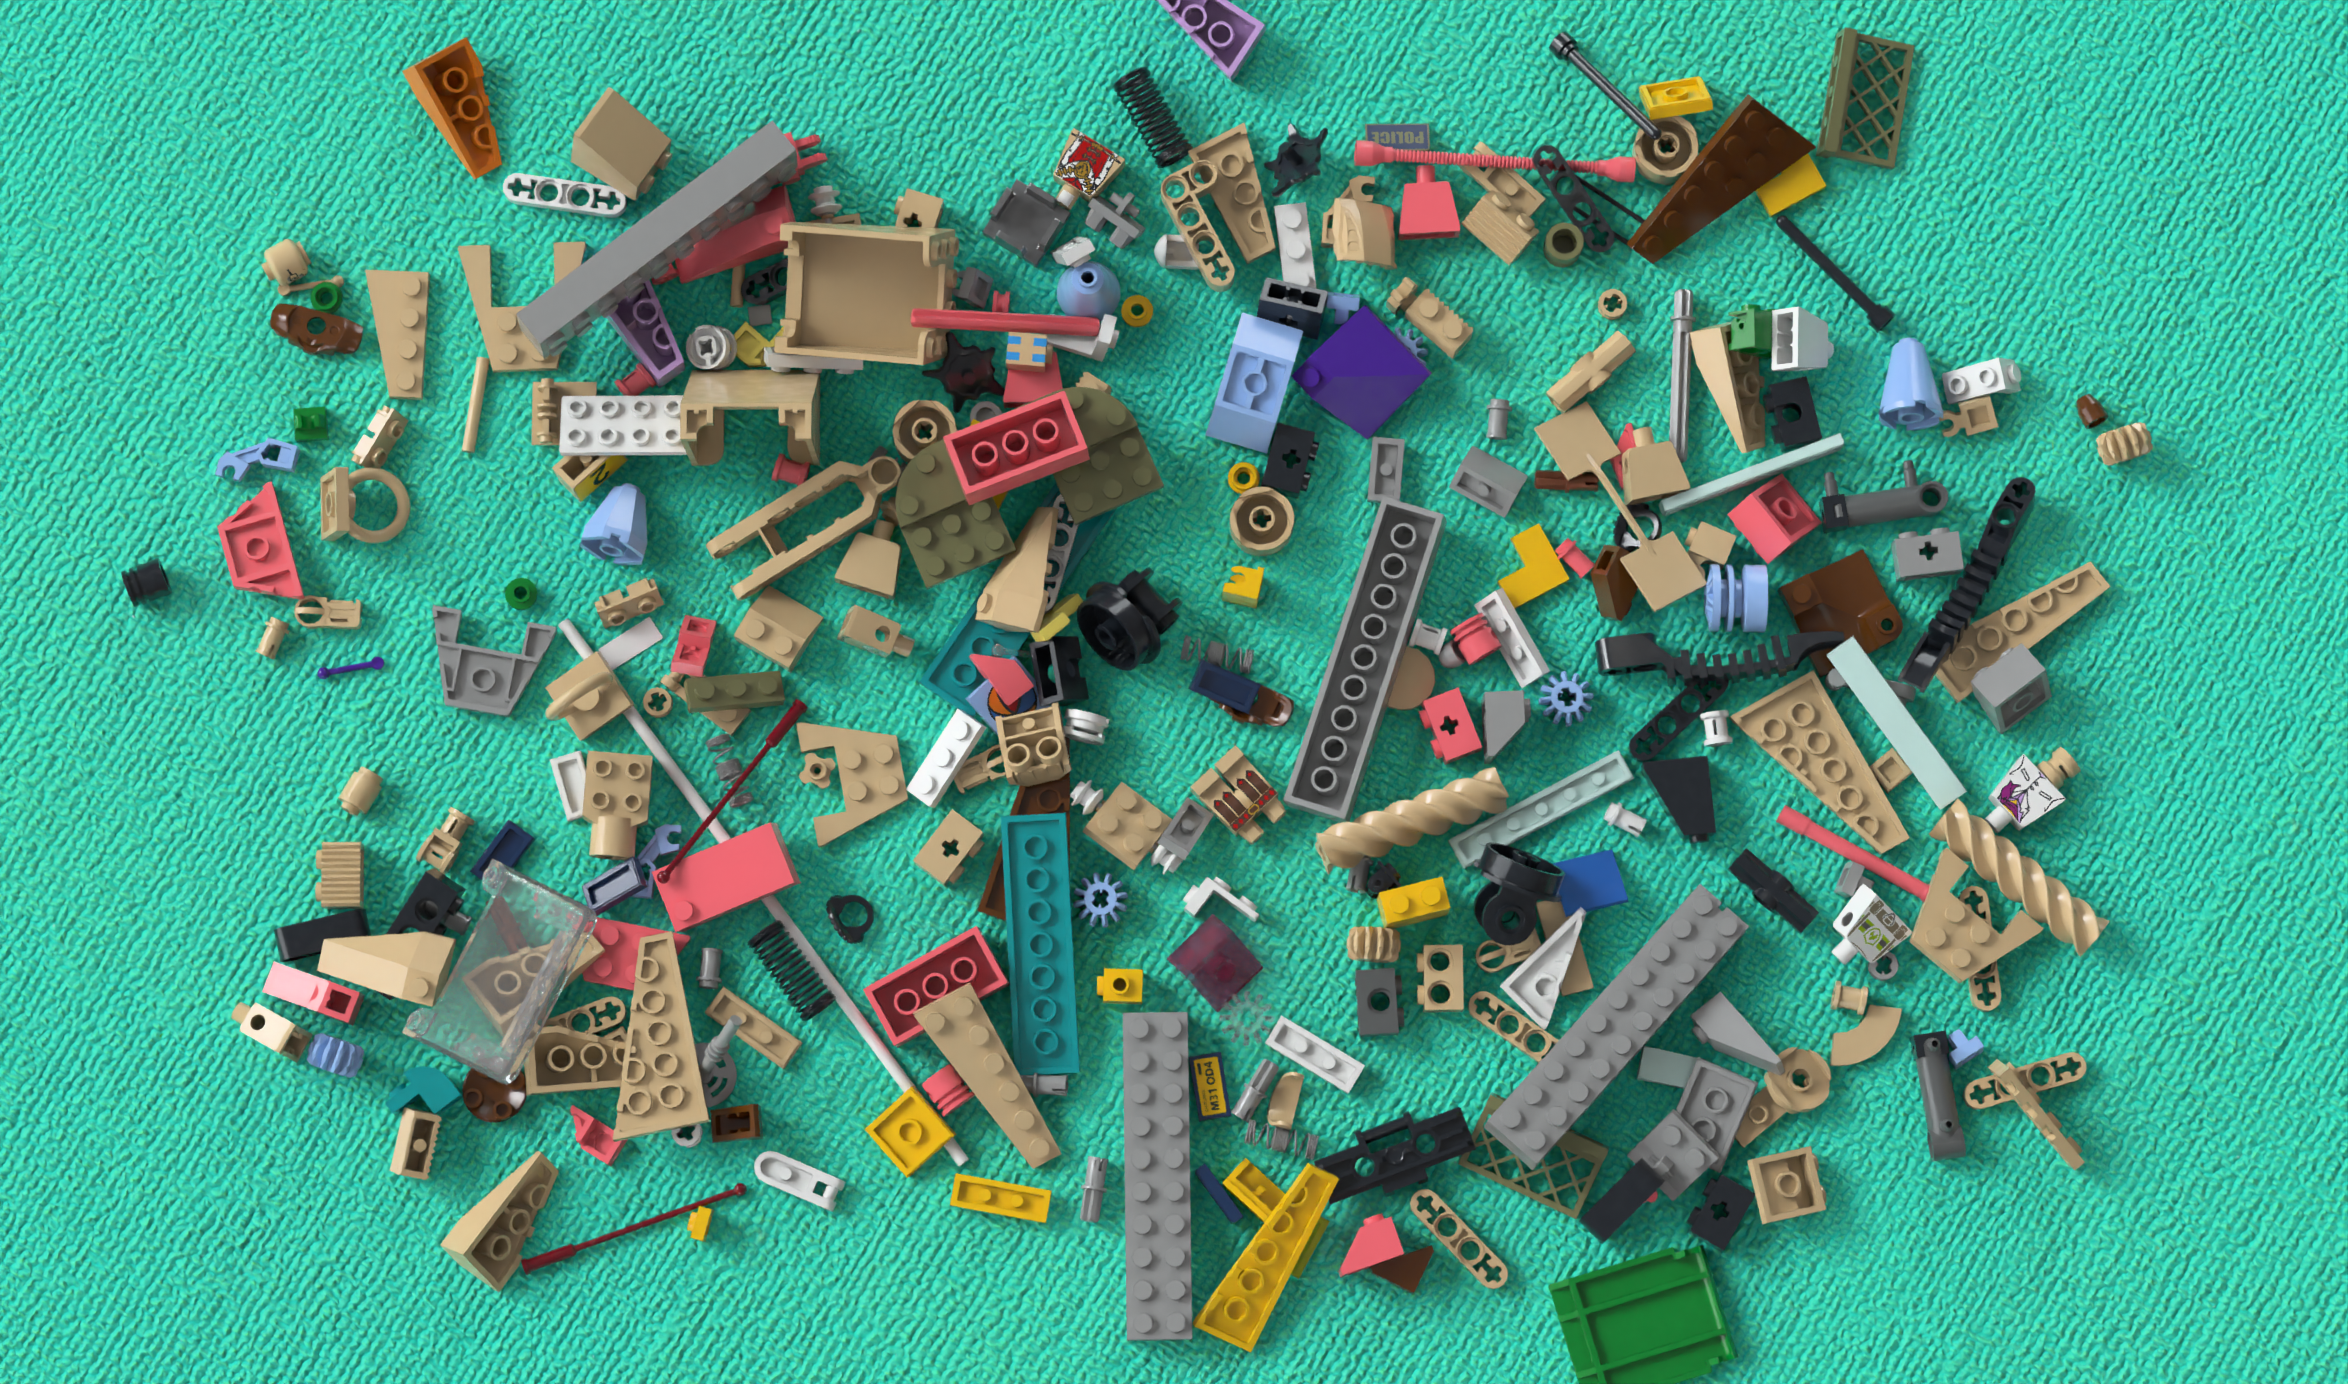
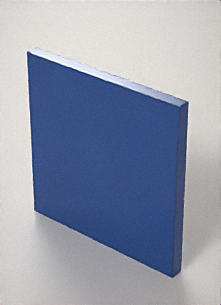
M1612 849L1553 863L1565 872L1558 892L1562 896L1561 904L1565 917L1572 916L1580 907L1589 912L1628 902Z

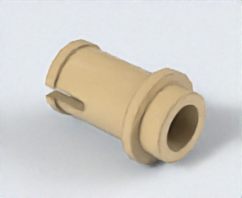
M271 616L270 621L265 622L268 626L255 652L275 660L285 633L289 634L290 631L287 630L288 623Z

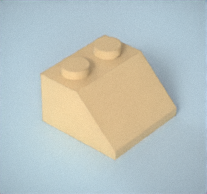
M768 585L750 607L733 636L737 642L791 673L824 617Z

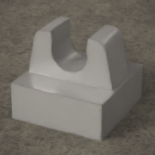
M967 267L966 271H959L957 277L963 281L960 289L952 288V294L973 307L984 309L994 279L976 268Z
M1854 861L1845 863L1834 893L1845 898L1852 897L1862 884L1872 889L1874 882L1862 876L1865 866Z

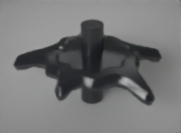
M1288 125L1289 142H1284L1279 146V152L1275 160L1264 163L1266 169L1274 171V179L1278 180L1277 186L1272 191V196L1279 197L1294 184L1303 183L1312 176L1321 175L1318 165L1321 161V146L1328 135L1327 128H1323L1315 139H1308L1300 135L1295 125Z
M947 332L945 335L947 356L942 366L935 370H925L922 372V375L938 379L942 382L944 391L953 398V411L959 413L967 400L975 401L984 393L1004 396L1005 389L994 379L995 368L991 363L996 348L990 347L987 350L981 351L975 345L963 347L952 332Z

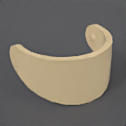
M1288 1072L1279 1079L1268 1105L1267 1118L1270 1125L1291 1130L1304 1075L1297 1072Z

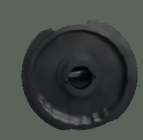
M1150 567L1143 570L1140 574L1136 570L1132 571L1118 585L1103 581L1095 583L1088 589L1086 600L1077 608V622L1088 644L1104 661L1120 670L1129 671L1139 664H1148L1154 661L1160 654L1161 643L1159 636L1167 631L1180 617L1176 611L1183 602L1179 598H1175L1168 603L1148 582L1154 574Z
M1489 842L1484 848L1481 859H1475L1473 863L1474 866L1482 869L1480 874L1490 880V883L1485 885L1475 898L1474 914L1487 935L1496 943L1515 945L1523 942L1531 935L1537 921L1535 910L1537 899L1550 902L1561 901L1562 896L1558 892L1565 872L1541 857L1508 845Z

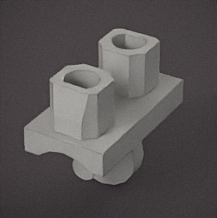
M1115 192L1109 200L1116 204L1118 208L1101 196L1093 198L1088 205L1091 210L1088 213L1085 224L1093 230L1100 232L1109 220L1117 226L1109 240L1120 249H1124L1133 239L1140 237L1146 229L1125 214L1127 212L1136 218L1140 213V210L1132 205L1135 195L1131 192L1124 199Z

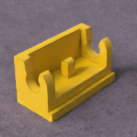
M1243 566L1232 567L1231 571L1233 573H1241L1243 575L1231 576V581L1235 583H1224L1222 601L1256 609L1264 577V568L1258 567V570Z
M1247 1158L1222 1183L1231 1194L1263 1223H1265L1285 1195Z

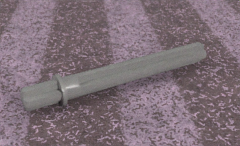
M1679 289L1675 292L1674 316L1670 317V321L1673 322L1669 441L1673 443L1681 463L1687 460L1692 343L1690 332H1692V323L1696 322V317H1693V292L1687 289Z

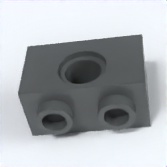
M1395 968L1356 970L1355 987L1359 1037L1398 1035L1399 1027H1404L1403 1008H1397L1396 995H1402L1401 975L1395 976ZM1376 994H1383L1389 1000V1007L1384 1011H1377L1371 1005V998Z

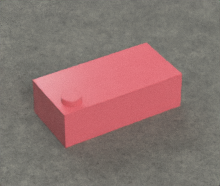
M1065 391L943 436L946 450L968 505L1090 460L1087 445Z
M772 822L683 858L671 872L670 880L665 884L657 880V875L660 871H665L669 865L652 871L675 932H685L801 883L777 823Z
M975 926L867 986L863 991L891 1042L898 1048L926 1032L915 1018L914 1011L969 982L980 1001L1009 986L1010 982L980 928Z

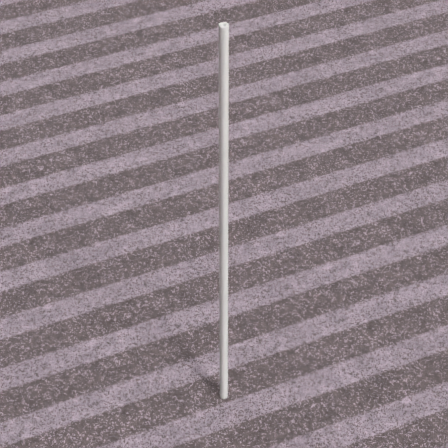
M569 618L563 620L558 625L583 660L594 653ZM632 706L623 714L704 822L712 811L635 707ZM715 817L708 826L710 832L719 843L731 839L730 835ZM771 895L761 899L776 921H782L781 923L785 926L784 931L790 932L788 937L794 938L793 944H798L796 948L802 950V956L806 955L805 960L811 961L810 967H815L814 972L819 973L818 977L823 979L822 983L824 985H828V991H832V994L836 996V1002L902 1091L905 1093L911 1086H915L775 896ZM954 1138L944 1145L959 1167L969 1160Z

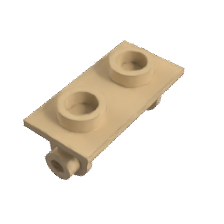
M385 405L382 410L378 409L367 428L375 433L373 439L363 434L359 443L352 451L354 456L351 460L365 468H380L386 462L388 454L397 439L402 436L409 420L395 409H390Z
M644 578L626 586L629 594L626 598H623L620 589L600 596L599 601L594 602L605 629L621 625L630 618L650 613L657 607L665 605L654 578L650 580Z

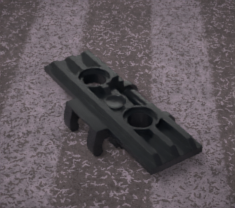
M1454 1108L1415 1124L1409 1111L1402 1113L1403 1117L1363 1132L1360 1129L1354 1131L1358 1145L1314 1161L1315 1166L1339 1178L1329 1198V1203L1333 1204L1382 1185L1385 1197L1394 1195L1395 1190L1416 1182L1419 1185L1428 1182L1425 1168L1476 1150L1461 1108ZM1408 1129L1411 1139L1375 1153H1370L1367 1146L1368 1143ZM1427 1134L1434 1139L1435 1147L1433 1151L1422 1153L1417 1149L1416 1140L1419 1136ZM1368 1158L1373 1162L1374 1171L1371 1175L1361 1176L1356 1172L1355 1164L1358 1159Z

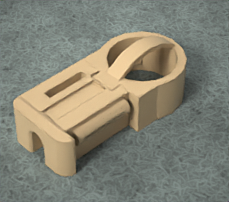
M309 595L304 596L305 598L299 600L295 605L294 613L297 621L308 629L357 630L362 625L360 614L363 605L358 599H356V603L345 600H330L329 602L327 597ZM313 601L322 605V608L302 606L307 602ZM300 614H319L322 617L319 621L308 624L301 620Z
M1000 745L992 746L987 751L964 762L953 779L960 794L964 795V789L967 788L969 790L988 781V778L993 782L1006 777V772L996 773L990 769L1003 762L1002 755L988 762V758H990L992 753L1001 750Z
M1534 928L1526 940L1515 945H1502L1493 940L1483 942L1476 950V964L1484 972L1496 973L1503 968L1525 961L1541 946L1536 929ZM1493 945L1500 948L1479 957V953L1486 946ZM1504 955L1503 962L1496 968H1487L1482 964L1485 961Z

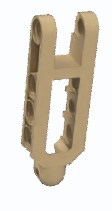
M888 456L874 458L863 466L838 461L710 540L706 547L714 560L726 556L758 535H761L773 558L752 570V575L736 585L730 586L737 600L741 601L750 597L877 519L882 494L899 483L902 475L900 464ZM844 482L856 483L864 496V502L861 503L862 507L844 518H836L833 525L816 535L810 534L807 536V541L788 551L774 526Z

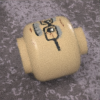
M285 239L265 250L264 257L266 262L261 264L269 281L276 279L280 285L286 286L307 275V266L311 262L300 241L295 243L291 239Z

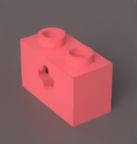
M1459 687L1422 701L1421 706L1423 710L1418 711L1424 729L1430 728L1435 740L1430 741L1436 759L1442 758L1446 765L1481 751V742ZM1444 720H1448L1450 724L1455 723L1457 725L1452 735L1447 730H1441Z

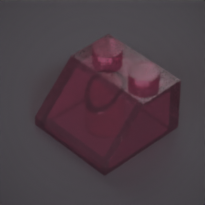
M1214 914L1167 958L1177 972L1217 1013L1263 969V966L1235 933Z

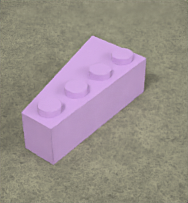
M1156 0L1231 82H1233L1267 30L1265 24L1228 0Z
M650 280L643 284L644 288L640 293L630 299L626 296L617 303L619 307L616 311L606 318L638 361L652 376L657 386L661 388L685 370V364Z

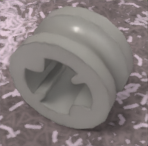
M1887 952L1881 957L1882 961L1887 958L1891 962L1888 966L1890 970L1888 974H1885L1884 971L1879 974L1876 971L1877 961L1874 963L1868 962V971L1876 980H1888L1896 974L1898 960L1891 952Z

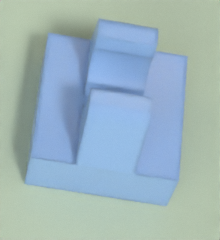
M1328 292L1326 307L1335 309L1334 324H1345L1348 321L1349 310H1359L1360 297L1358 294Z
M1960 1029L1948 1036L1947 1040L1954 1050L1949 1053L1948 1060L1955 1070L1983 1052L1984 1045L1977 1036L1968 1041Z

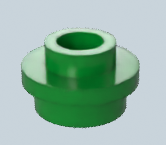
M322 282L314 287L310 299L312 306L316 310L331 314L341 307L343 294L334 283ZM325 293H331L333 296L329 304L322 302V297Z
M526 578L514 579L506 587V601L514 609H529L537 600V588L533 582ZM519 588H524L527 591L523 599L515 597V592Z

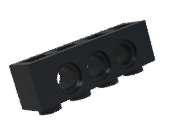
M435 868L426 871L386 934L409 933L410 928H415L419 932L426 931L443 936L448 928L444 924L450 914L455 916L461 909L465 901L461 897L466 889ZM428 901L436 904L438 908L436 917H432L427 913L426 903ZM377 991L389 1000L396 998L394 996Z

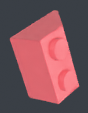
M1782 473L1752 492L1727 514L1734 522L1737 530L1743 533L1754 547L1755 552L1767 564L1781 556L1822 523Z
M1381 1213L1364 1219V1226L1359 1228L1338 1271L1340 1278L1404 1255L1392 1217L1384 1219Z

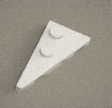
M1582 907L1566 920L1500 985L1543 1030L1549 1025L1586 915V911Z

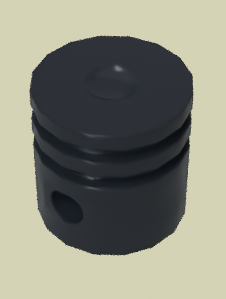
M159 558L137 565V569L129 568L128 573L126 570L121 571L124 585L134 607H138L139 602L146 604L147 599L151 602L159 597L172 594L170 583Z

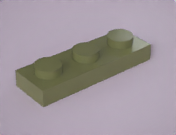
M780 671L686 678L684 682L689 713L779 706L785 702Z

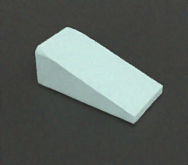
M1644 1046L1641 1051L1636 1079L1685 1089L1698 1058Z

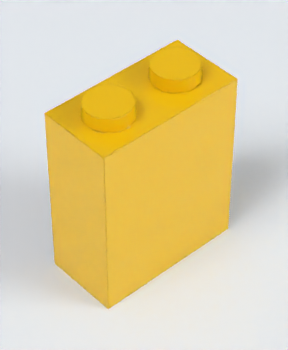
M1443 877L1379 892L1376 900L1383 927L1391 929L1446 916L1451 908Z

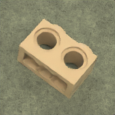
M1424 945L1422 948L1423 953H1417L1416 958L1417 972H1423V985H1417V1005H1423V1012H1463V945ZM1436 954L1444 955L1449 962L1448 968L1443 971L1435 970L1431 966V957ZM1437 986L1446 988L1449 993L1448 1001L1445 1003L1435 1002L1431 997V990Z

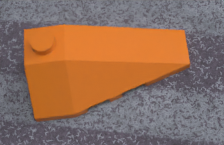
M467 37L402 71L417 100L474 180L502 165L495 127L492 126L488 106H490L489 97L485 94L482 79L484 76L482 64Z

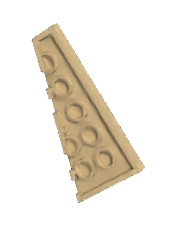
M672 931L640 938L635 986L630 1009L631 1015L621 1074L620 1096L617 1104V1118L613 1134L614 1142L710 1122Z

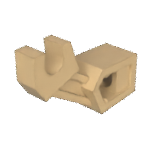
M1359 175L1351 179L1348 188L1339 198L1372 203L1373 195H1365L1361 189L1366 185L1374 187L1375 177ZM1334 204L1328 212L1323 213L1321 247L1324 248L1334 247L1335 237L1332 228H1327V224L1333 219Z

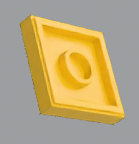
M1700 76L1641 85L1639 87L1640 98L1650 120L1713 110L1712 98Z
M911 1086L864 1129L907 1178L913 1175L956 1135L915 1086Z

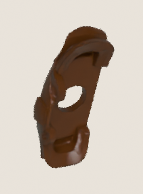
M277 304L271 313L270 325L278 336L287 338L289 344L297 346L309 355L326 354L333 356L335 352L352 354L358 350L362 341L363 327L340 316L291 304ZM320 318L326 323L324 332L315 335L308 331L307 325L312 319Z
M1263 685L1258 690V700L1252 705L1249 714L1209 698L1219 704L1218 708L1223 709L1232 716L1234 721L1241 724L1246 722L1260 726L1264 723L1271 726H1284L1291 718L1294 710L1293 700Z

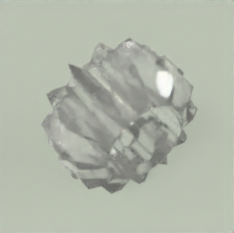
M1245 991L1244 993L1245 1002H1241L1239 996L1233 994L1232 1000L1236 1006L1233 1007L1226 1002L1222 1006L1231 1015L1223 1014L1219 1016V1021L1231 1022V1024L1222 1029L1223 1034L1234 1030L1235 1033L1231 1038V1042L1236 1043L1239 1036L1242 1035L1244 1036L1243 1045L1245 1047L1249 1046V1036L1253 1035L1257 1044L1262 1042L1261 1036L1258 1033L1259 1030L1266 1035H1270L1271 1029L1262 1023H1272L1275 1019L1271 1015L1263 1016V1013L1268 1012L1272 1006L1270 1003L1265 1004L1261 1008L1258 1006L1263 999L1261 994L1256 996L1254 1003L1250 1002V991ZM1248 1010L1252 1017H1256V1022H1251V1027H1244L1243 1021H1238L1237 1017L1238 1015L1243 1016V1011Z

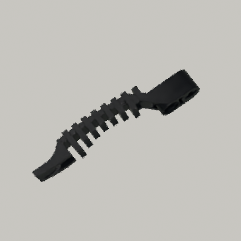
M2018 477L2012 479L2006 486L1992 510L1978 544V549L1975 548L1973 550L1970 564L1967 563L1964 568L1963 578L1959 577L1956 582V590L1952 589L1949 594V601L1946 600L1944 602L1942 611L1939 610L1935 615V619L1932 618L1930 621L1928 632L1923 633L1898 676V681L1912 685L1924 693L1938 669L1944 662L1948 661L1949 654L1952 655L1955 651L1956 643L1961 641L1964 630L1967 631L1970 626L1971 618L1975 617L1978 612V606H1981L1984 602L1986 592L1989 593L1993 580H1996L2000 574V566L2005 565L2012 544L2033 511L2036 491L2033 482L2029 479ZM2008 520L2012 523L2009 525H2004L1999 523V521Z
M1839 631L1787 635L1790 657L1784 658L1779 635L1771 636L1774 660L1768 659L1764 643L1757 645L1759 662L1753 663L1750 649L1743 651L1744 664H1738L1736 653L1728 654V665L1722 666L1720 654L1712 655L1713 666H1706L1705 653L1697 654V665H1690L1688 649L1680 650L1681 657L1673 658L1657 646L1656 635L1652 633L1602 638L1595 642L1598 673L1601 676L1662 670L1667 674L1668 686L1676 685V677L1683 681L1685 686L1693 685L1692 682H1700V685L1703 686L1709 685L1708 681H1716V685L1724 684V680H1731L1732 684L1740 683V679L1744 678L1751 682L1756 681V677L1763 676V680L1771 679L1773 674H1778L1779 677L1787 676V672L1797 671L1801 662L1810 654L1820 650L1834 649L1842 644L1845 638L1843 632Z

